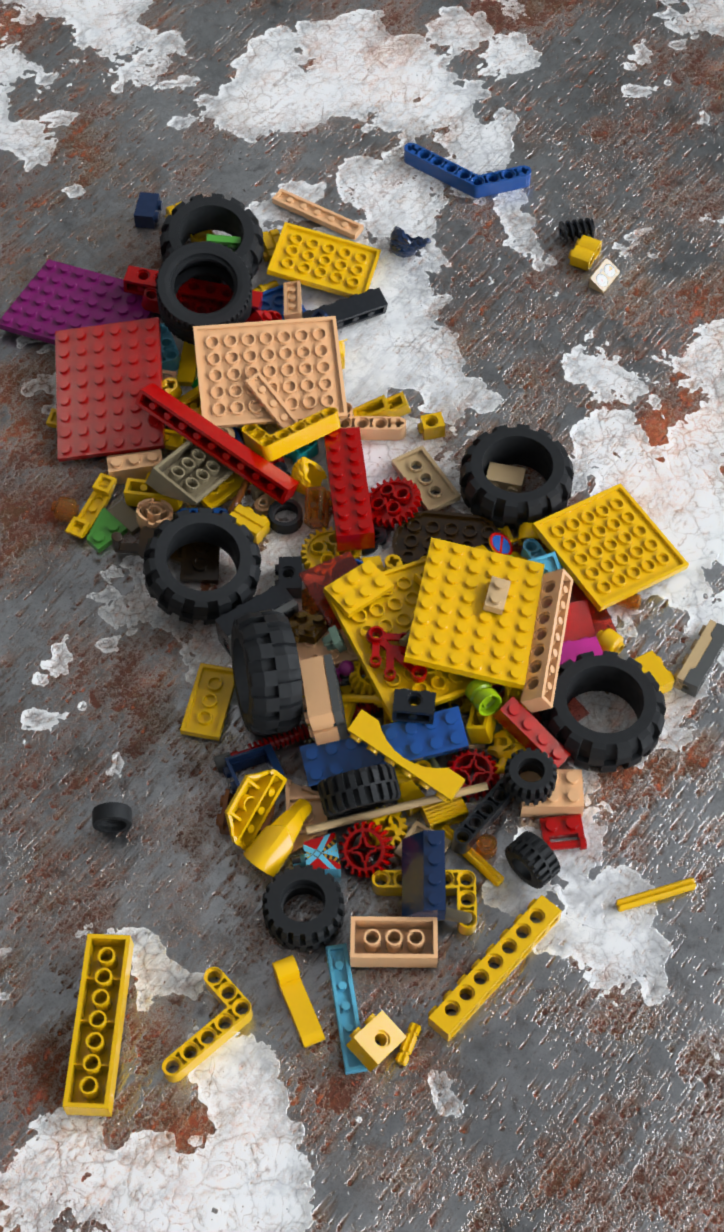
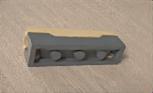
M711 619L707 626H702L699 632L700 638L693 641L690 648L692 650L691 653H686L682 661V669L678 668L674 674V679L676 680L674 688L693 697H696L724 648V625L716 623Z

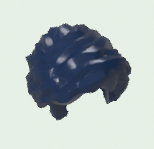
M397 226L394 227L390 235L391 251L403 258L415 255L419 249L421 250L428 243H431L429 238L423 239L420 236L412 238Z

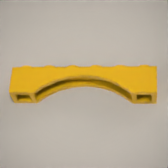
M362 709L347 729L351 734L349 737L358 744L362 741L368 745L366 748L374 755L379 753L384 756V761L387 764L389 763L393 767L395 765L402 769L401 773L411 779L413 776L418 779V784L427 791L431 788L437 792L435 796L443 802L447 800L452 802L465 783L463 777L449 768L424 767L403 758L386 740L379 721Z

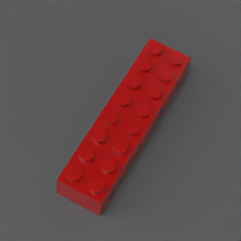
M360 427L340 428L324 436L337 552L375 548V532Z

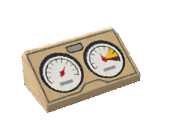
M606 258L590 277L589 287L604 294L619 275L620 270Z

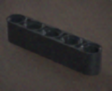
M504 776L455 830L451 843V848L455 853L466 854L513 800L509 797L510 792L506 793Z

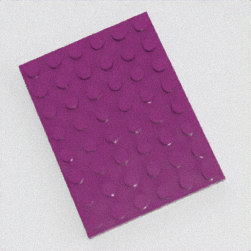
M48 259L0 318V329L55 345V331L151 318L154 312L147 311L142 307V295L124 292L123 279Z

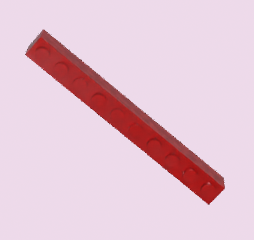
M151 383L140 389L135 402L136 405L279 503L283 504L293 497L299 484L297 480L156 384Z

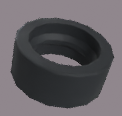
M289 499L283 504L274 501L268 509L271 529L279 534H292L296 532L303 523L301 505L293 499ZM283 510L293 511L297 516L290 522H279L275 519V515Z
M106 802L95 806L92 810L93 828L103 833H119L128 830L132 826L131 807L119 802Z

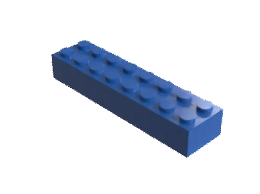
M459 706L434 712L433 725L398 721L381 726V730L392 748L412 763L469 749ZM350 737L322 745L312 743L299 747L308 785L311 789L317 788L319 781L340 773L373 765L387 764L384 761L385 757L379 753L374 755L366 749L368 745L362 741L358 744Z

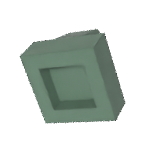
M334 625L328 628L329 634L322 638L327 650L337 649L340 653L347 650L342 634Z

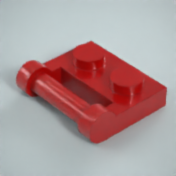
M581 814L539 818L542 839L553 851L579 848L580 850L587 849ZM577 837L578 839L569 841L550 842L551 839Z

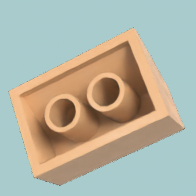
M156 449L107 456L109 476L117 478L116 485L125 484L128 478L145 480L147 473L151 472L153 467L163 460L162 450Z

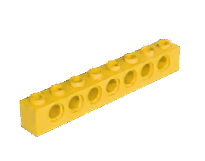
M543 895L537 900L534 898L527 906L528 910L524 914L520 913L515 918L514 925L510 930L506 928L502 932L496 945L494 943L491 944L485 952V957L482 960L477 959L471 967L472 971L468 975H462L457 982L458 986L453 991L450 989L444 995L443 1002L439 1006L435 1005L429 1011L428 1025L447 1042L560 920L562 910ZM538 918L541 922L534 923L530 919ZM525 933L527 937L520 938L517 936V934ZM511 948L513 952L505 953L503 949ZM496 963L499 965V968L493 969L489 967V964ZM482 978L485 983L477 984L474 980ZM469 994L471 998L463 1000L460 995ZM453 1009L457 1014L449 1016L446 1014V1011Z

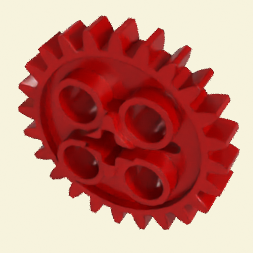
M390 477L389 482H386L384 479L383 484L376 483L377 488H370L372 493H369L373 523L377 524V527L383 525L387 529L388 525H391L394 528L397 523L401 526L402 521L408 522V517L414 518L413 512H419L417 507H421V493L416 483L413 484L412 480L407 481L405 477L400 480L397 477L393 481L392 477Z

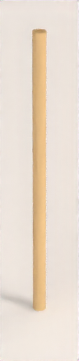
M487 782L463 787L454 798L488 790ZM435 795L305 826L306 833L308 835L441 802L442 800Z

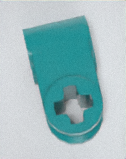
M318 440L286 454L285 457L290 458L293 464L301 457L312 459L319 453Z

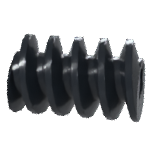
M587 217L583 220L580 218L578 222L576 219H573L572 222L566 220L565 224L563 221H560L558 225L560 240L564 238L565 242H568V237H570L574 241L575 236L580 239L581 235L588 236V234L594 238L595 226L593 219L591 218L590 220Z

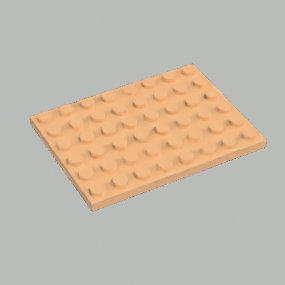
M336 316L193 326L201 414L217 427H243L244 425L254 423L257 425L276 424L244 384L246 379L258 371L298 421L328 407H335L337 409L339 419L348 417Z

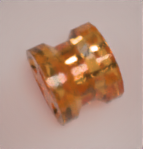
M482 834L477 839L476 852L485 860L492 859L496 854L497 840L491 834Z

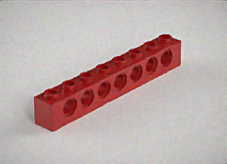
M129 265L123 279L124 292L143 296L145 289H156V279L159 271ZM191 278L180 287L177 295L223 308L232 298L233 292L228 285ZM252 290L250 316L256 310H261L263 292Z

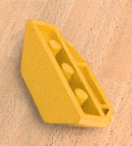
M275 769L245 775L225 810L231 840L244 851L254 841L288 780Z

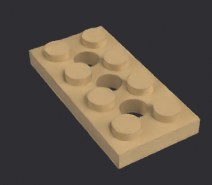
M423 445L391 460V465L402 479L405 477L407 481L412 480L413 484L416 483L421 493L422 501L420 503L426 511H439L461 500L459 492ZM417 465V466H420L421 468H420V469H413L412 466ZM428 478L430 481L423 482L421 479ZM435 490L439 491L440 493L434 495L431 493V491Z

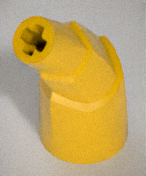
M298 799L287 811L260 832L243 853L244 857L272 877L278 874L293 850V844L302 829L303 823L312 812L311 804L305 799Z

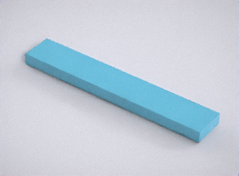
M347 943L326 946L345 1075L368 1071L367 1068L346 1046L351 1040L349 1035L358 1026L360 1027Z

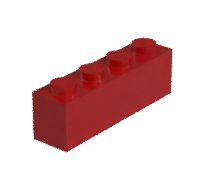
M513 696L493 715L525 749L531 748V750L535 751L537 748L540 749V753L544 751L548 753V758H553V764H556L557 769L571 755Z

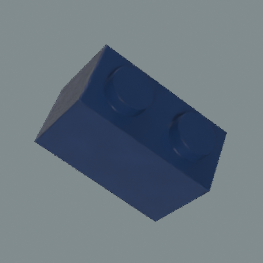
M140 192L134 212V221L137 228L155 229L156 223L160 220L159 212L163 209V201H160L159 193Z

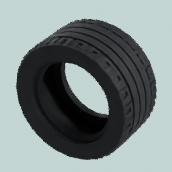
M208 241L189 243L169 254L168 258L161 264V268H159L156 279V294L160 316L168 330L174 336L176 335L178 339L195 345L193 326L244 323L250 317L252 309L250 272L245 262L241 260V257L227 246ZM208 275L224 281L231 288L233 295L230 301L220 310L212 313H197L185 308L176 297L178 290L189 279Z

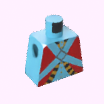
M335 833L303 842L304 854L292 856L293 868L294 865H300V867L313 865V869L317 870L318 867L324 869L325 875L330 873L334 878H341V866Z

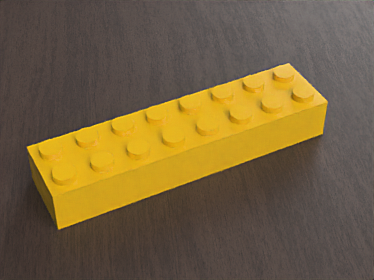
M87 934L62 1106L67 1115L112 1117L134 948L131 935Z

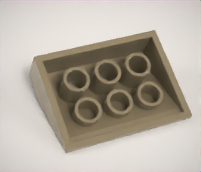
M188 440L153 467L146 483L161 495L196 505L235 472Z

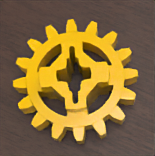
M402 812L365 820L368 824L370 821H374L376 826L381 824L383 826L382 830L389 831L386 838H393L389 845H394L395 843L399 845L402 841L401 839L406 836V818H401ZM369 833V836L372 837L373 843H375L376 845H380V842L377 839V837L372 833Z

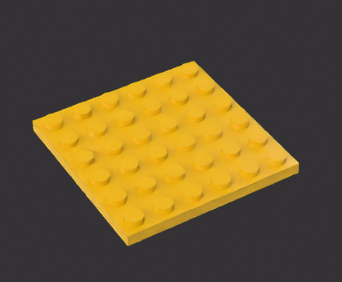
M621 483L538 520L531 527L550 552H556L559 563L599 612L687 569L689 563Z

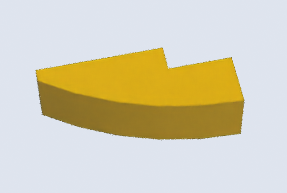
M403 391L388 398L382 395L353 408L354 416L401 417L411 413Z

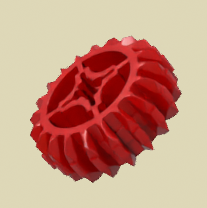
M476 748L473 752H470L469 749H466L465 753L459 751L458 756L453 755L451 761L448 760L446 767L465 779L466 784H463L461 788L487 782L488 790L465 795L468 802L471 798H474L476 802L480 796L484 798L500 779V776L494 773L499 768L495 767L497 764L496 760L491 761V754L485 756L484 750L481 753H477ZM472 770H474V776L472 777V780H470V774H472Z
M362 821L361 825L354 823V828H347L349 834L342 835L345 841H340L339 845L344 846V849L338 852L339 854H344L345 857H342L340 861H347L344 868L350 869L352 867V875L358 872V877L363 878L364 875L366 878H371L372 873L374 874L377 870H386L385 865L389 866L392 864L388 857L393 858L395 856L393 853H390V849H395V846L389 845L393 838H386L389 831H382L383 826L381 824L376 826L374 821H370L369 824L367 821ZM369 833H372L377 837V839L380 842V845H376L373 843L372 837L369 836ZM361 834L362 837H360L359 844L353 847L355 839ZM364 847L375 848L369 852L359 851V849H364ZM377 852H381L377 862L374 865H372V862L374 861V855ZM353 854H358L361 857L364 866L356 861Z

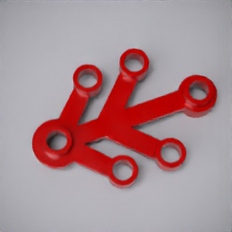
M379 626L371 627L366 633V640L372 644V656L370 657L369 665L375 669L381 666L382 658L379 656L381 646L386 651V669L383 674V678L386 681L391 682L395 679V659L410 673V677L415 683L424 682L427 677V669L424 666H414L411 663L403 662L404 656L402 654H405L407 645L403 647L391 645L388 642L398 641L399 643V640L407 633H385Z

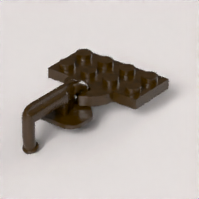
M143 527L139 533V543H121L122 534L114 532L111 535L113 550L117 553H136L144 559L147 541L153 537L155 528ZM205 542L190 543L176 550L169 558L170 562L181 565L180 582L218 584L220 547Z

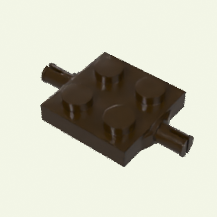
M318 609L315 614L297 611L289 619L296 644L300 642L316 644L328 631V628L332 626V618L324 617L325 612L322 609Z

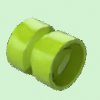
M474 679L466 687V697L473 703L481 715L489 716L500 708L502 699L489 682Z

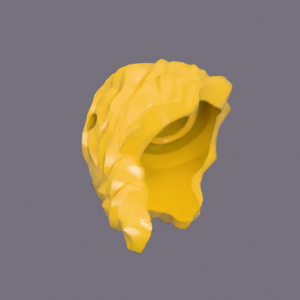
M306 457L298 459L294 463L290 475L299 482L296 491L331 506V500L320 494L322 480L327 478L325 471H323L319 464Z

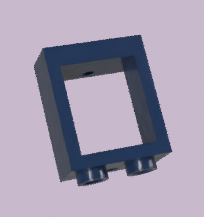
M271 744L224 758L225 767H223V773L225 778H229L231 781L229 785L232 794L236 793L240 785L235 772L266 762L269 770L275 769L285 777V773Z

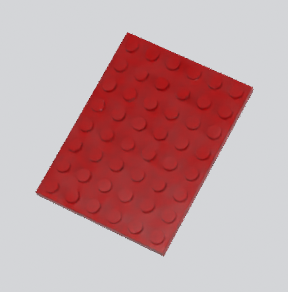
M159 317L55 331L57 459L59 462L165 448L164 423L135 404L140 389L154 383L163 389Z

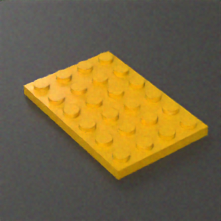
M285 222L268 266L267 274L288 281L300 280L302 285L349 298L354 294H361L369 290L381 250Z

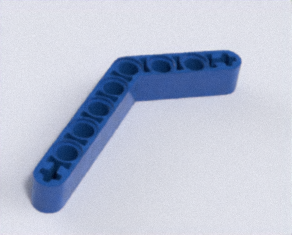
M407 143L404 146V162L474 198L526 188L530 185L531 168L525 165L477 175L415 143Z

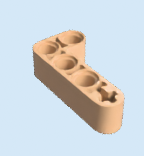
M346 402L348 417L339 419L340 428L360 427L361 440L398 441L406 437V420L404 418L353 416V407L350 403Z

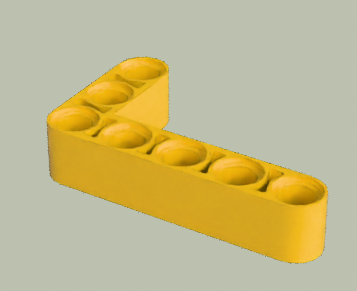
M328 407L271 435L255 423L244 425L241 430L245 445L267 461H273L339 429L340 420L337 409L335 407Z
M377 870L375 872L376 875H372V891L376 895L402 896V885L398 884L399 881H402V870ZM445 870V881L450 883L445 885L446 896H456L457 910L472 914V924L467 926L457 922V929L462 935H472L476 931L477 925L476 877L470 870ZM466 880L469 881L471 884L463 885L461 882ZM378 881L386 882V884L384 885H378L376 883ZM468 900L472 904L464 905L462 904V901Z
M218 967L208 968L204 973V981L207 990L224 1010L163 1061L162 1070L166 1080L176 1083L182 1080L252 1020L251 1003ZM213 977L220 978L216 983L209 982ZM228 992L234 994L229 999L223 997ZM241 1008H246L248 1010L245 1014L242 1015L237 1013V1011ZM224 1022L231 1024L227 1029H221L220 1025ZM206 1037L214 1038L211 1043H203ZM190 1051L196 1052L193 1058L185 1057ZM171 1066L179 1067L175 1073L168 1072Z

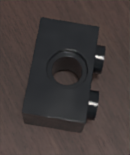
M302 556L279 557V564H275V576H278V580H275V586L282 583L294 599H302Z
M395 689L392 721L433 725L436 693L427 690Z

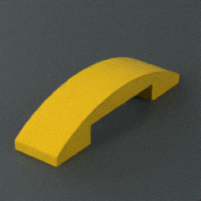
M104 473L99 474L92 486V494L79 515L72 518L65 530L66 533L82 539L90 532L102 508L106 509L114 492L117 478Z

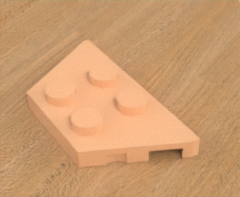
M288 779L285 783L286 811L300 798L307 800L312 806V812L303 823L302 829L293 844V850L290 853L292 854L303 848V842L327 835L328 830L307 835L305 826L326 822L328 818L323 812L318 791H313L305 785L301 787Z

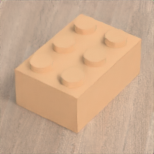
M557 769L556 785L551 797H547L543 803L539 801L538 805L530 803L528 806L525 805V802L521 801L520 818H545L581 814L582 817L584 811L582 769ZM525 771L519 774L527 782H536L541 779L537 773L532 771Z

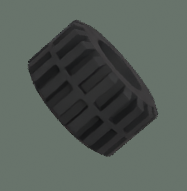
M527 748L526 751L520 749L518 754L514 752L511 755V759L508 758L504 771L503 783L506 793L510 792L509 797L511 799L516 798V802L519 804L521 801L525 802V805L528 806L530 803L538 805L539 801L543 803L547 797L550 798L555 789L557 779V766L553 764V758H548V753L545 751L540 753V749L537 748L535 751L531 750V748ZM525 771H532L537 773L541 779L536 782H527L519 774Z
M523 832L505 848V856L513 871L525 883L536 889H541L560 872L559 861L553 850L543 839L532 832Z

